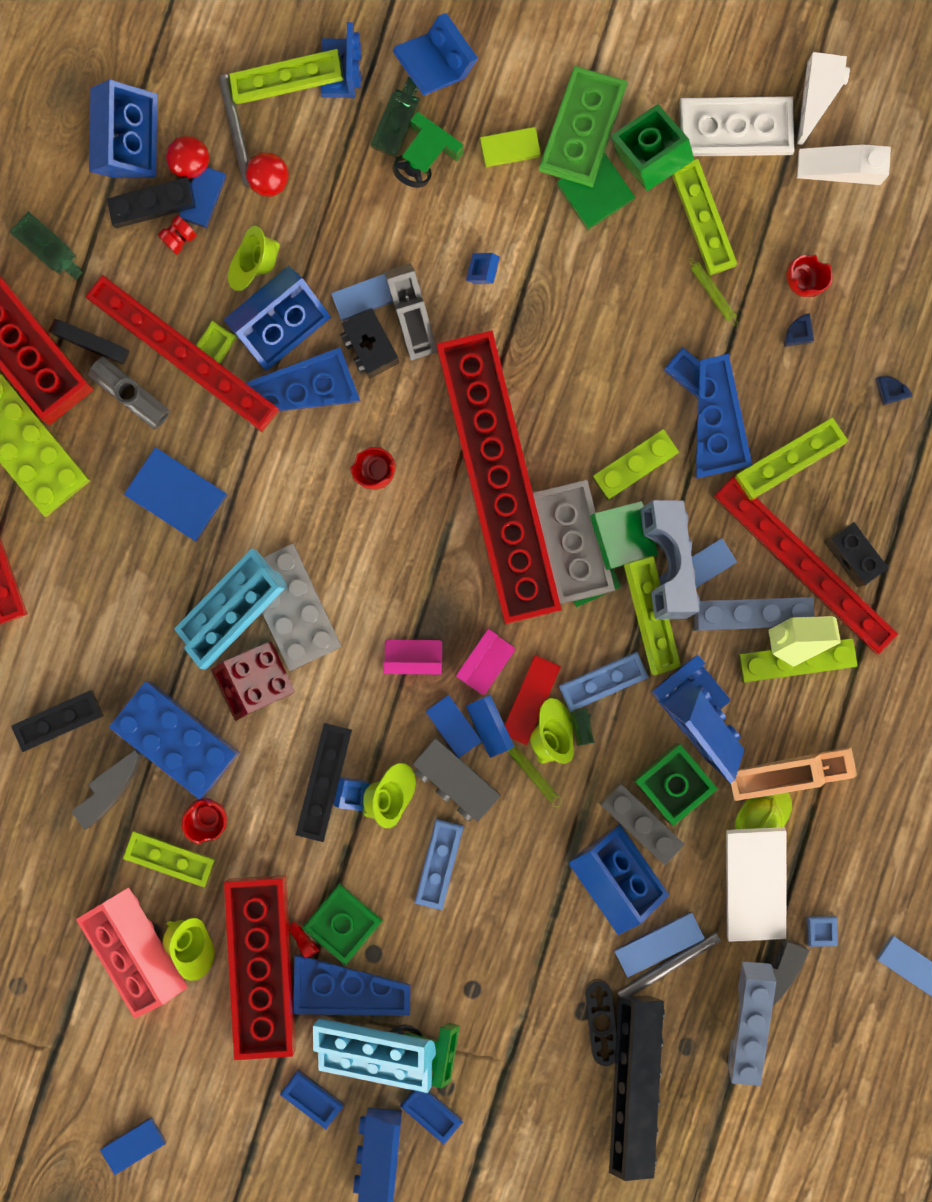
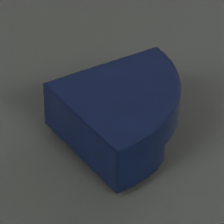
M810 313L800 316L789 326L784 339L785 347L814 342Z
M880 376L875 379L883 406L913 397L910 389L905 384L890 376Z

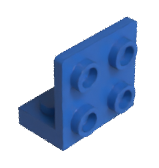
M447 13L437 17L427 34L399 44L393 49V53L423 95L464 80L478 60V57Z
M347 22V39L322 38V52L334 49L339 50L344 74L343 81L321 85L322 98H355L356 88H361V71L359 70V61H361L359 32H354L353 22Z
M699 655L690 659L650 692L679 728L680 726L661 702L686 681L689 680L696 687L702 685L712 697L709 700L712 707L717 705L721 710L730 702V698L704 668L703 665L706 663Z

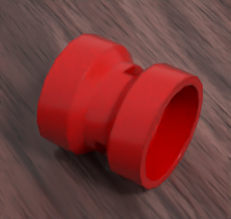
M179 215L171 220V225L167 229L163 228L157 234L175 255H178L183 250V245L186 242H192L197 237L192 228Z

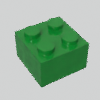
M659 104L611 135L618 158L646 191H649L694 161L689 138Z
M675 743L632 779L672 826H675L718 790L679 743Z

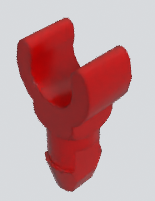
M293 922L289 925L290 933L297 941V945L305 958L308 956L311 958L320 951L299 924Z

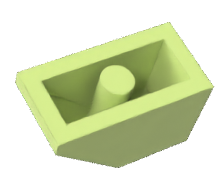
M833 616L793 617L768 630L772 654L793 667L841 643L837 619Z

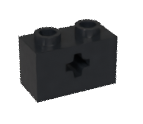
M372 308L342 323L344 332L340 336L347 349L353 347L358 357L353 360L361 374L366 372L369 379L399 364V358ZM367 339L373 345V349L370 351L367 347H364L363 341Z
M855 522L844 526L824 541L857 587L867 585L889 569Z

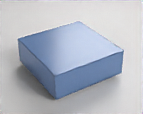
M806 916L807 946H838L836 916Z

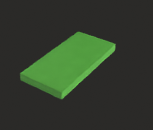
M574 66L539 166V172L593 187L628 86V81Z

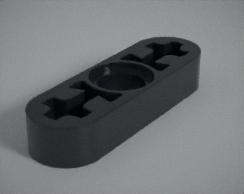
M53 319L48 331L60 339L122 365L125 364L130 353L129 350L58 319Z
M594 979L585 988L591 1052L594 1060L599 1065L610 1066L615 1063L617 1037L612 991L607 982L601 979ZM596 986H600L602 991H606V994H603L601 999L603 1007L609 1005V1009L597 1008L593 1011L591 1010V1007H597L595 996H590L591 992H595ZM601 1014L608 1016L610 1019L608 1028L605 1030L596 1029L593 1025L596 1016ZM595 1036L606 1037L608 1048L613 1049V1052L608 1053V1058H603L600 1053L597 1054V1051L602 1050V1043L600 1038L595 1040Z

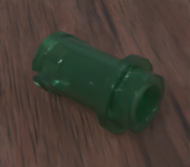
M588 709L571 712L572 718H569V720L573 721L576 745L581 746L595 743L589 719L592 715L588 714Z

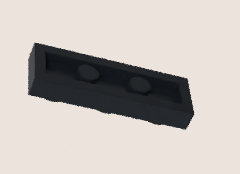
M188 177L107 198L111 223L115 228L196 208L191 181Z
M90 690L11 725V728L22 752H26L102 718L104 715L93 690Z

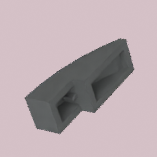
M412 264L384 271L410 360L437 353L428 314Z
M137 749L88 784L94 795L71 811L84 830L91 828L102 819L129 787L143 757V754Z
M787 939L781 940L772 965L777 981L773 1006L793 984L810 951L803 945Z

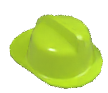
M251 226L247 230L229 266L228 283L235 291H242L248 287L255 276L268 274L275 266L280 244L276 240L264 236L262 229L258 226Z
M550 698L543 702L540 707L539 725L530 736L531 746L537 755L539 763L544 764L557 761L558 763L566 764L572 761L574 756L572 717L564 703L558 699Z
M397 763L386 771L380 781L369 785L363 797L364 809L362 814L373 818L383 828L394 827L400 820L402 813L415 792L416 779L412 768L405 763Z
M789 792L747 799L736 817L735 830L784 827L792 812V799Z
M195 917L175 922L168 921L166 923L167 930L162 941L165 952L171 957L178 973L184 979L189 981L199 980L211 969L215 957L214 945L205 925L200 919Z

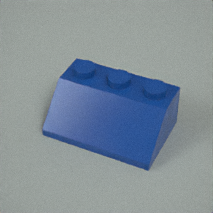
M107 80L91 87L89 172L112 178H155L157 94L113 80Z
M288 265L223 320L263 369L267 371L327 322L331 316L304 279Z
M688 680L661 703L705 761L731 784L736 779L744 753V748L738 742L741 736L731 725L726 726L723 722L726 716L717 705L712 707L709 703L712 697L702 685L696 687Z
M620 824L587 846L568 863L618 935L642 924L669 896Z
M368 1107L366 1116H360L359 1134L364 1135L363 1146L358 1145L356 1164H361L360 1175H355L353 1193L358 1194V1202L394 1201L402 1110Z

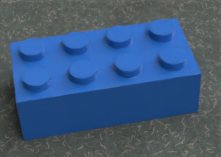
M151 681L144 682L109 726L110 729L199 800L206 797L240 754L236 748Z

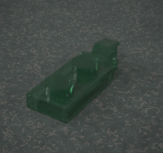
M411 77L407 78L402 91L396 89L395 93L391 94L371 142V148L394 158L398 157L411 127V119L419 108L420 98L415 97L418 87Z
M29 211L10 231L17 240L52 271L55 270L60 275L65 270L75 280L83 273L72 261L76 257L72 249Z

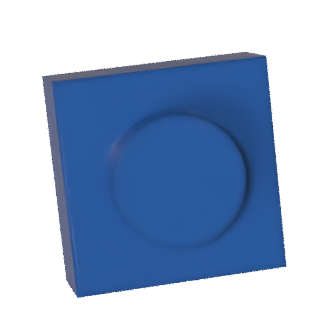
M472 253L466 281L472 284H493L500 256L494 253Z
M340 777L333 805L340 809L363 811V797L370 783L365 780Z

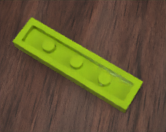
M338 49L229 74L233 101L237 105L344 80L341 54Z
M696 159L674 173L672 177L707 272L711 276L736 267L737 261L699 159Z
M832 417L738 473L735 478L751 501L842 447L848 442V439Z
M649 556L625 563L624 568L651 674L659 675L681 667L670 620H655L651 591L661 586L654 557Z
M853 638L841 640V643L794 667L773 655L772 650L738 654L742 683L857 667Z

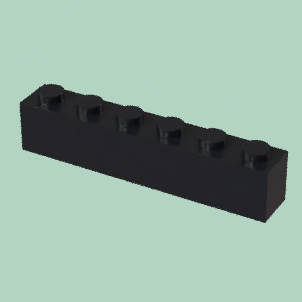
M648 995L619 996L609 1173L623 1181L653 1179L657 1163L656 1139L658 1136L659 1085L662 1074V1030L665 1010L663 1000Z

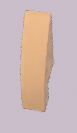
M852 748L815 753L739 769L736 779L731 783L734 800L817 788L827 782L855 778L857 772Z

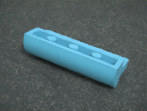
M250 549L174 628L186 644L184 649L200 669H208L287 587L286 582L279 572L273 571L257 550Z
M319 1019L313 1025V1051L318 1052L319 1071L428 1093L432 1087V1060L436 1055L435 1044L432 1040L326 1019Z

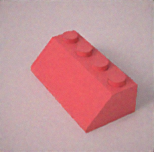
M129 887L76 919L134 1019L162 1006L188 988L170 956L165 952L163 944L154 931L152 922L145 916L140 907L139 900L132 894Z

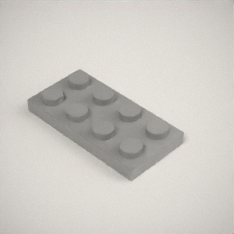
M584 480L534 492V500L560 604L614 592L615 588L611 572L605 568L590 519V515L596 512L588 481Z
M291 544L263 557L273 571L280 573L287 585L285 590L262 613L289 671H293L341 648L342 645L295 545Z

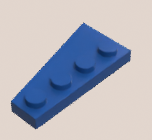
M341 348L246 382L252 389L274 404L279 411L361 402Z
M729 354L699 361L696 479L752 466Z
M295 954L294 1014L410 1016L411 984Z

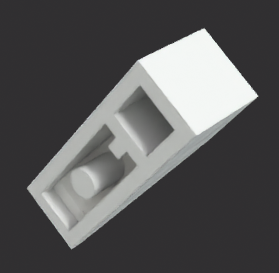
M813 52L809 58L806 68L797 144L803 145L841 87L847 84L850 68L846 67L847 56Z
M862 144L799 149L797 178L881 185L889 175L891 147Z

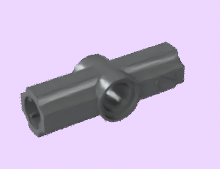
M105 357L97 360L90 368L88 376L154 430L165 422L171 411ZM128 387H134V397L124 400V390Z

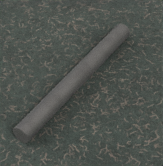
M224 74L218 77L243 186L248 187L249 184L245 174L249 158L236 103L233 101L230 77Z
M716 932L711 933L704 940L685 949L620 989L617 993L619 996H633L721 942Z

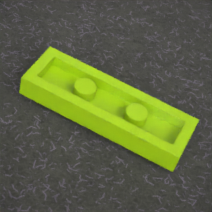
M662 429L595 474L592 478L606 499L610 500L676 456L679 451L665 430Z
M138 831L132 832L123 857L127 861L204 888L207 886L216 861L214 858Z

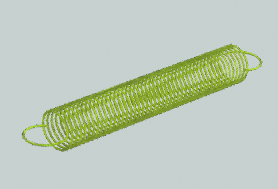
M695 263V266L691 269L706 285L705 290L718 306L717 308L726 316L725 318L728 321H731L724 312L726 311L732 318L734 317L727 311L728 309L722 304L723 302L704 280L703 276L705 273ZM707 276L709 278L707 280L714 286L713 288L719 293L718 295L725 301L724 303L730 308L729 310L736 316L734 311L726 302L725 298L721 295V292L716 288L717 286L711 281L712 279L709 276ZM718 302L726 309L725 311L717 304Z
M513 749L508 750V754L515 760V762L523 770H525L521 766L522 764L517 760L518 758L514 755L515 753L512 751ZM527 768L529 770L528 772L525 770V772L528 774L527 776L541 791H543L538 786L539 784L535 781L536 779L532 776L533 774L530 772L531 770ZM540 776L542 778L541 780L543 781L542 783L545 785L544 787L547 789L546 791L550 793V790L547 788L548 786L546 785L547 783L544 781L545 779L542 776ZM544 795L550 802H552L553 799L551 797H549L548 795Z

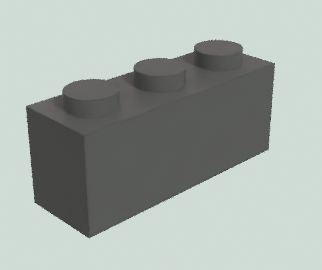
M437 738L431 742L412 764L416 767L414 773L425 783L431 780L438 787L435 792L446 802L452 799L460 806L457 811L469 822L472 818L479 822L501 796Z
M617 782L600 800L599 804L662 864L666 865L685 845L621 783Z

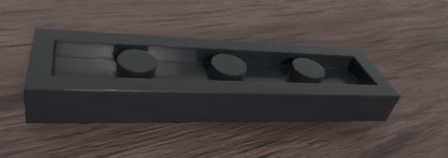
M324 723L296 836L324 842L352 729Z

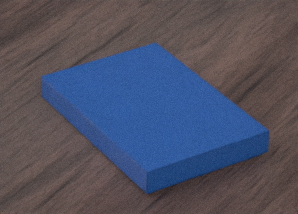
M156 447L124 493L125 496L196 542L228 495Z

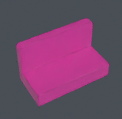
M488 629L456 677L484 695L514 653L515 648Z
M386 640L384 674L442 675V641Z

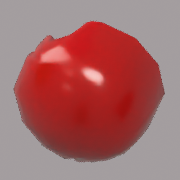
M181 136L174 139L168 146L166 153L168 168L172 175L174 174L181 179L186 177L191 179L200 176L207 169L209 162L207 147L203 142L192 136Z
M260 152L251 157L248 162L245 175L251 190L260 196L273 197L283 192L289 179V171L281 157L272 152Z
M800 255L789 263L786 280L790 289L800 297H815L830 287L833 280L832 268L829 263L820 262L817 255Z
M369 447L357 453L350 471L354 481L365 489L379 490L385 488L393 480L396 463L392 455L382 447Z
M209 798L192 802L184 811L181 828L185 837L195 844L215 841L226 829V811L223 805Z

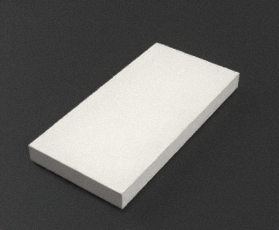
M793 96L680 98V129L689 138L693 156L793 155L794 153Z
M785 827L726 830L728 941L786 939Z

